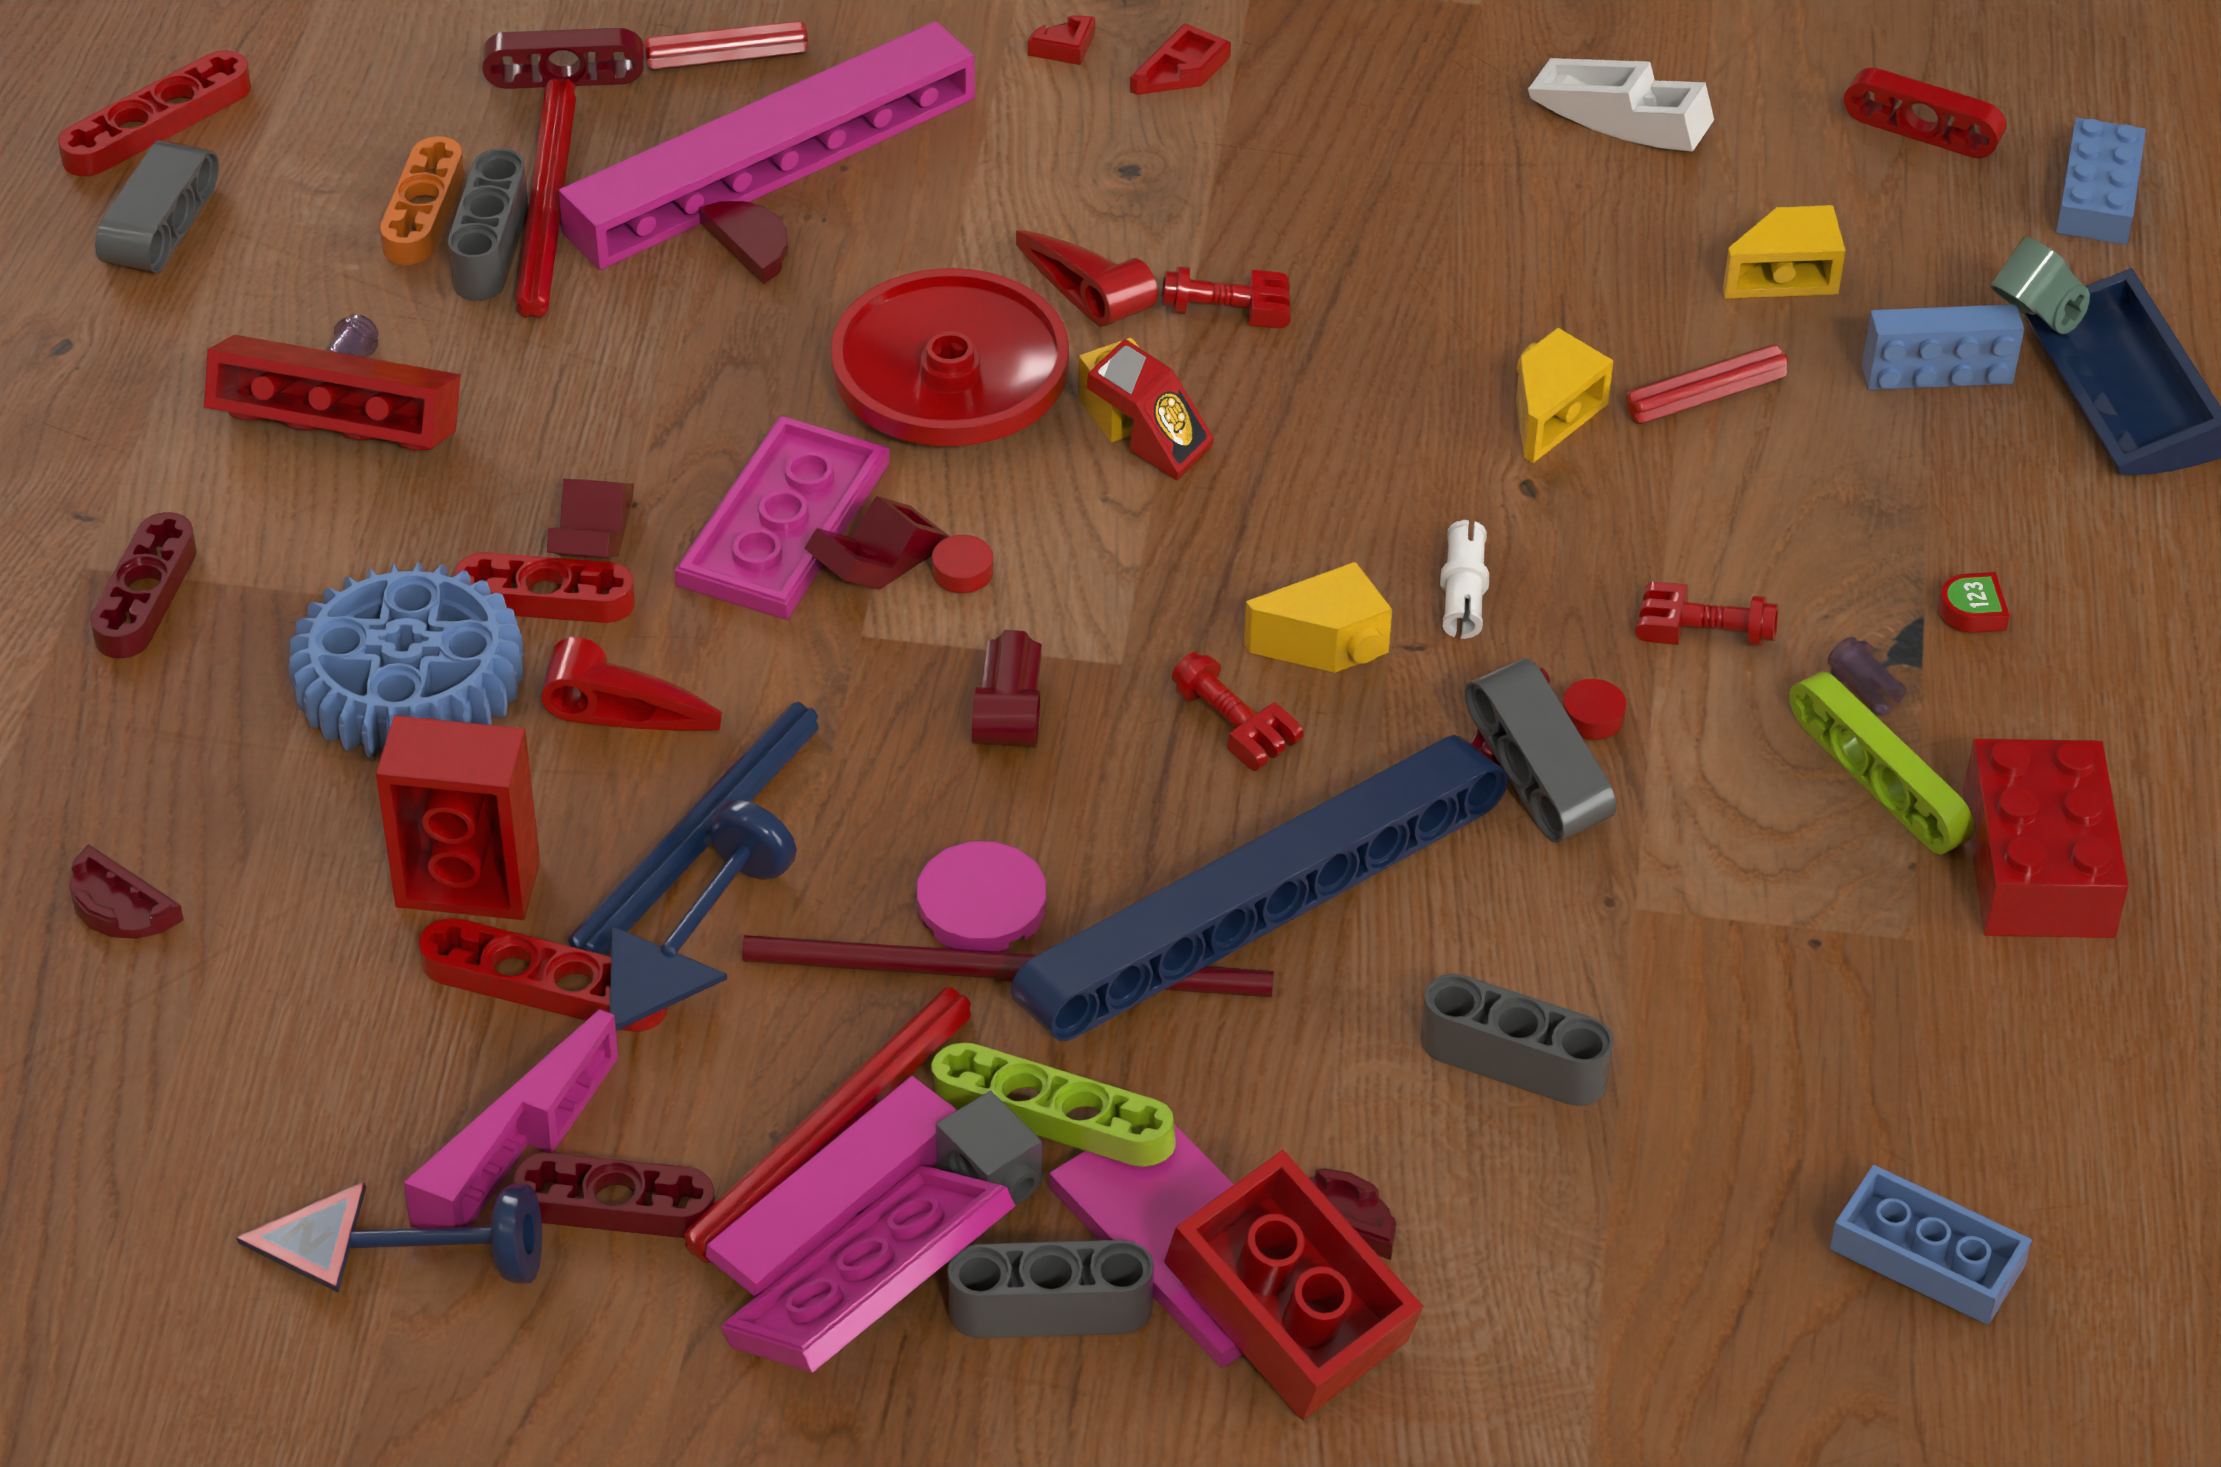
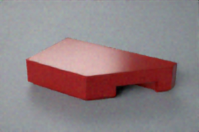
M1184 23L1130 76V92L1139 95L1200 87L1230 58L1231 42Z

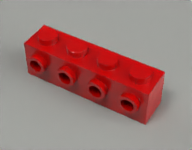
M234 334L207 349L204 408L227 411L230 416L239 419L257 420L266 418L283 421L288 427L295 429L314 430L322 428L342 432L343 436L351 439L372 440L378 438L399 442L400 446L408 449L430 450L456 432L461 374Z

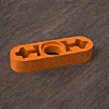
M435 136L423 139L413 146L380 224L383 253L391 262L401 265L417 264L428 259L434 252L464 178L462 149L455 140L448 137ZM435 169L436 174L429 173V170ZM421 196L436 198L434 201L425 204L409 202L411 199ZM409 226L416 227V231L410 232Z

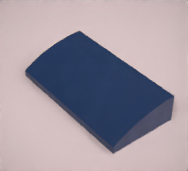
M2133 268L2085 286L2090 293L2087 312L2082 321L2069 333L2061 334L2056 332L2037 314H2024L2026 322L2119 474L2142 475L2169 472L2221 458V406Z

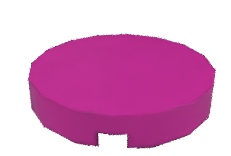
M969 841L946 848L927 862L917 880V915L923 926L925 922L933 930V937L944 946L959 950L1000 952L1010 949L1011 941L1018 940L1023 935L1025 941L1037 932L1046 915V879L1036 861L1018 848L995 841Z

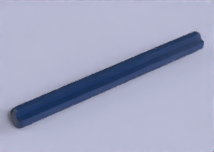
M801 702L791 703L568 936L569 945L606 955L612 948V926L627 932L711 844L712 840L709 830L711 820L718 809L727 801L743 800L750 802L818 730L816 721L818 715L813 708H807Z

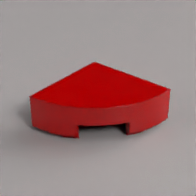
M1073 15L1067 17V23L1046 29V25L1037 28L1028 39V56L1081 65L1095 34V17Z

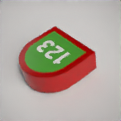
M1996 572L1956 575L1948 579L1942 587L1938 610L1941 618L1949 626L1970 633L2007 631L2010 615Z

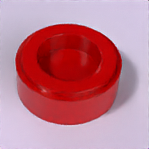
M954 535L945 538L935 546L932 552L933 578L940 587L951 592L970 593L980 590L993 577V551L984 540L975 536Z
M1584 679L1573 683L1567 688L1564 693L1562 706L1582 738L1598 740L1611 737L1620 731L1625 720L1627 702L1624 693L1616 685L1601 679Z

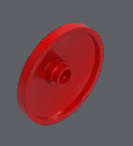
M964 268L916 271L876 285L857 298L845 310L834 329L831 340L832 378L835 388L846 406L866 424L885 434L905 441L933 446L980 444L1006 437L1026 428L1042 417L1055 404L1065 387L1069 372L1068 334L1064 323L1055 309L1042 296L1017 281L990 272Z

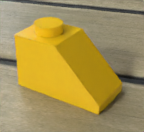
M1834 206L1776 207L1728 249L1723 284L1724 299L1839 294L1846 250Z
M1560 328L1555 329L1540 342L1530 344L1522 352L1516 368L1517 373H1519L1516 404L1524 458L1534 463L1608 405L1613 360Z
M1353 562L1246 601L1244 646L1252 654L1336 673L1357 664L1368 663L1379 656L1389 653L1392 608L1358 564Z

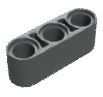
M156 140L99 224L95 241L98 259L101 262L142 271L160 272L215 189L219 171L217 154L212 150L165 140Z
M504 148L491 149L477 156L466 182L448 237L453 288L464 299L483 301L495 297L504 288L528 213L524 160L520 154L513 150Z
M1522 658L1466 684L1464 691L1465 702L1474 723L1502 769L1507 773V777L1544 836L1550 841L1558 843L1614 816L1616 812V799L1607 777L1536 664L1529 659Z
M1442 975L1432 980L1426 987L1420 1040L1423 1049L1430 1057L1570 1105H1590L1600 1100L1605 1094L1613 1048V1037L1611 1031L1603 1022L1593 1017L1465 975Z
M1125 1240L997 1243L966 1246L949 1262L948 1313L950 1321L959 1332L969 1337L977 1338L1102 1335L1135 1332L1145 1326L1151 1318L1154 1263L1151 1254L1143 1246L1133 1241Z

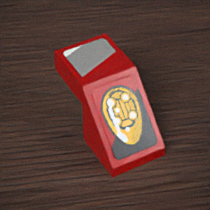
M1127 339L1122 340L1088 373L1086 389L1134 419L1129 450L1176 481L1213 446L1214 437L1173 369Z

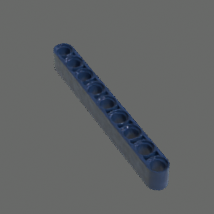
M1452 735L1033 957L1017 972L1011 985L1012 999L1057 1040L1068 1041L1074 1039L1485 815L1502 799L1508 784L1507 773L1461 736Z

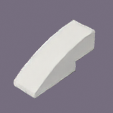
M1550 58L1528 88L1532 100L1565 118L1592 130L1625 141L1657 148L1694 151L1714 121L1706 82L1657 81L1654 79L1651 63L1646 61Z

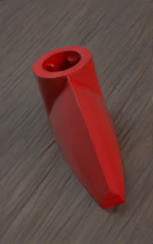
M1016 230V245L1073 305L1095 324L1101 327L1107 326L1153 307L1156 304L1158 298L1157 284L1151 270L1142 260L1132 258L1116 264L1093 251L1044 234Z
M569 637L560 640L553 647L541 699L546 710L556 718L571 722L634 729L673 731L720 730L722 712L695 694L664 679L638 670L608 663L603 649L592 640L582 637Z

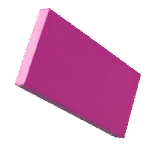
M780 415L676 567V586L788 620L823 566L821 561L804 549L816 528L844 534L889 465V448Z
M1175 1124L1176 1147L1174 1152L1165 1161L1156 1165L1134 1166L1084 1151L1049 1173V1188L1099 1241H1133L1143 1246L1151 1254L1154 1263L1153 1297L1221 1369L1243 1355V1352L1164 1263L1175 1227L1234 1185Z
M920 1165L724 1322L721 1329L732 1348L813 1373L1012 1210L1015 1204L1006 1186Z

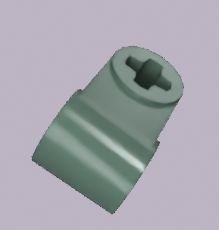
M2027 236L2021 239L1990 285L1992 290L2008 301L2009 304H2017L2019 312L2039 315L2051 329L2061 334L2069 333L2076 328L2087 312L2090 302L2088 288L2067 267L2068 263L2044 244Z

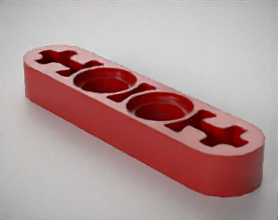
M229 50L215 51L68 126L58 137L63 167L67 172L83 177L102 173L150 148L156 140H165L241 100L251 89L246 58L238 52ZM185 97L191 99L179 104L166 103L174 98ZM139 121L145 123L135 128L120 127L128 122Z
M456 918L437 920L428 925L420 935L419 948L423 971L431 980L437 983L585 1021L599 1009L610 1013L611 987L606 985H611V956ZM511 958L522 959L530 964L525 971L512 976L500 974L494 969L500 962ZM571 974H583L592 980L587 987L578 991H566L556 985L561 978ZM668 1007L621 1030L632 1032L650 1030L659 1025L666 1017Z

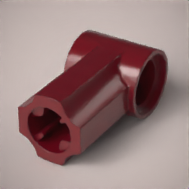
M1004 630L1002 635L996 639L988 640L983 669L982 687L976 686L972 713L973 744L1032 748L1037 746L1040 720V691H1038L1042 660V644L1032 640L1026 631Z

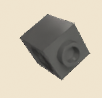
M991 1090L936 1123L937 1167L940 1170L1006 1186L1015 1205L1025 1201L1042 1184V1141Z

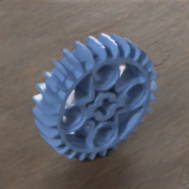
M417 562L413 571H399L398 567L393 563L390 573L376 575L371 568H368L366 579L360 582H356L347 576L343 582V591L339 592L326 588L323 594L324 604L317 602L309 603L307 618H300L296 621V635L290 638L289 672L299 710L305 712L310 727H321V732L326 741H333L340 737L345 751H351L359 744H363L368 758H372L379 749H384L394 715L492 725L491 717H506L507 702L517 700L518 684L523 681L524 651L522 634H520L519 627L517 626L514 610L507 608L503 594H491L487 581L480 580L471 584L470 575L464 570L453 578L449 577L448 570L444 564H441L434 573L424 572L422 564Z

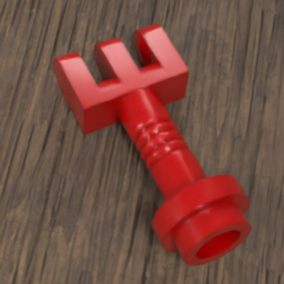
M1177 266L1176 272L1165 271L1161 305L1172 306L1173 313L1185 314L1188 302L1208 305L1212 303L1213 305H1229L1230 307L1248 309L1250 326L1284 328L1291 322L1289 308L1290 282L1289 277L1284 273L1251 269L1248 285H1230L1229 283L1225 285L1218 282L1190 279L1189 267Z
M1651 582L1645 587L1644 601L1641 604L1640 618L1637 621L1635 630L1636 636L1642 641L1679 645L1682 627H1704L1705 629L1710 627L1711 629L1717 628V630L1747 632L1748 645L1762 646L1763 640L1775 641L1779 608L1778 604L1767 603V598L1763 596H1753L1750 608L1723 607L1722 605L1717 607V605L1711 606L1707 604L1705 606L1700 603H1689L1688 584Z
M1192 652L1186 655L1175 667L1172 673V680L1177 684L1176 692L1187 702L1201 697L1236 728L1229 733L1227 749L1253 771L1259 770L1268 763V757L1276 758L1285 752L1286 744L1292 746L1303 739L1304 731L1301 725L1275 701L1259 713H1256L1247 704L1243 703L1238 696L1234 695L1228 687L1217 679L1221 666L1210 655L1201 656L1198 652Z

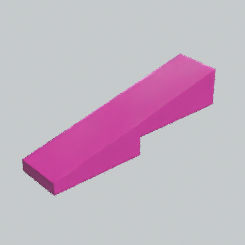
M600 1009L404 1182L411 1226L416 1228L471 1227L528 1145L549 1153L555 1151L619 1058L615 1017L613 1014Z
M911 1076L707 1244L706 1258L753 1296L759 1294L853 1220L858 1212L873 1204L920 1165L927 1167L935 1165L937 1163L936 1123L958 1110L914 1076Z

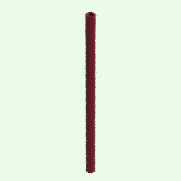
M744 935L742 947L743 962L1014 980L1021 967L1037 956L1033 954ZM1206 966L1164 990L1272 997L1274 971Z

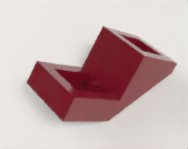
M563 478L560 527L548 528L547 552L600 558L618 557L633 498L634 484Z
M876 496L852 537L816 528L804 549L844 581L880 590L931 557L935 546L950 536L912 506Z

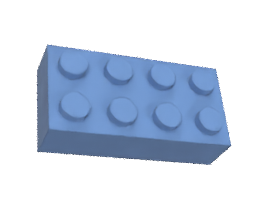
M2076 117L2056 233L2127 245L2134 215L2146 128Z
M2017 304L1871 310L1862 359V369L1868 390L2013 384L2024 333V326Z
M1873 1164L1836 1220L1830 1250L1989 1326L2026 1266L2032 1239Z

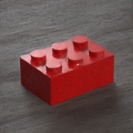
M394 715L376 771V779L395 907L525 920L540 865L526 729Z
M1974 738L1963 787V796L1975 823V834L1970 843L1984 936L2116 938L2129 884L2103 741Z
M1283 1149L1177 1225L1164 1260L1167 1267L1302 1421L1409 1340L1424 1307Z

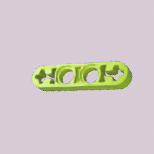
M1821 671L1791 687L1789 702L1795 718L1803 729L1929 850L1942 855L1972 839L1975 834V823L1968 805L1961 796L1830 673Z
M964 1042L947 1046L939 1051L932 1061L935 1093L957 1110L991 1090L1035 1135L1134 1166L1145 1167L1161 1163L1173 1154L1176 1147L1173 1113L1166 1104L1156 1099L973 1043ZM1020 1088H1033L1040 1092L1035 1098L1026 1101H1013L1006 1097L1011 1091ZM1088 1106L1101 1111L1095 1117L1086 1120H1074L1066 1116L1067 1113L1077 1107Z

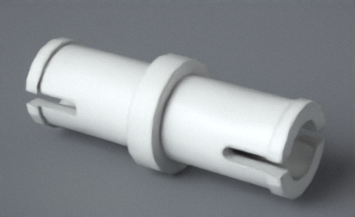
M1469 520L1457 521L1448 528V559L1441 569L1440 586L1443 592L1446 593L1445 615L1442 627L1448 635L1455 637L1457 618H1461L1460 639L1472 638L1481 632L1483 626V619L1481 617L1482 595L1489 588V571L1484 565L1487 531L1483 525L1475 522L1473 525L1472 541L1468 540Z

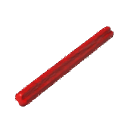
M552 79L545 85L516 292L517 312L525 318L530 315L541 318L548 312L561 217L559 189L565 187L576 103L575 85L568 79L562 82Z
M953 987L944 988L685 1230L684 1237L687 1250L692 1255H696L702 1262H711L706 1258L707 1244L908 1078L970 1019L971 1012L969 1008L971 1003L965 995L959 994Z

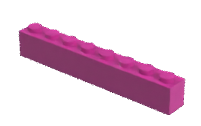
M934 21L559 189L562 232L599 270H602L700 225L699 207L719 201L750 202L975 99V56L937 21Z

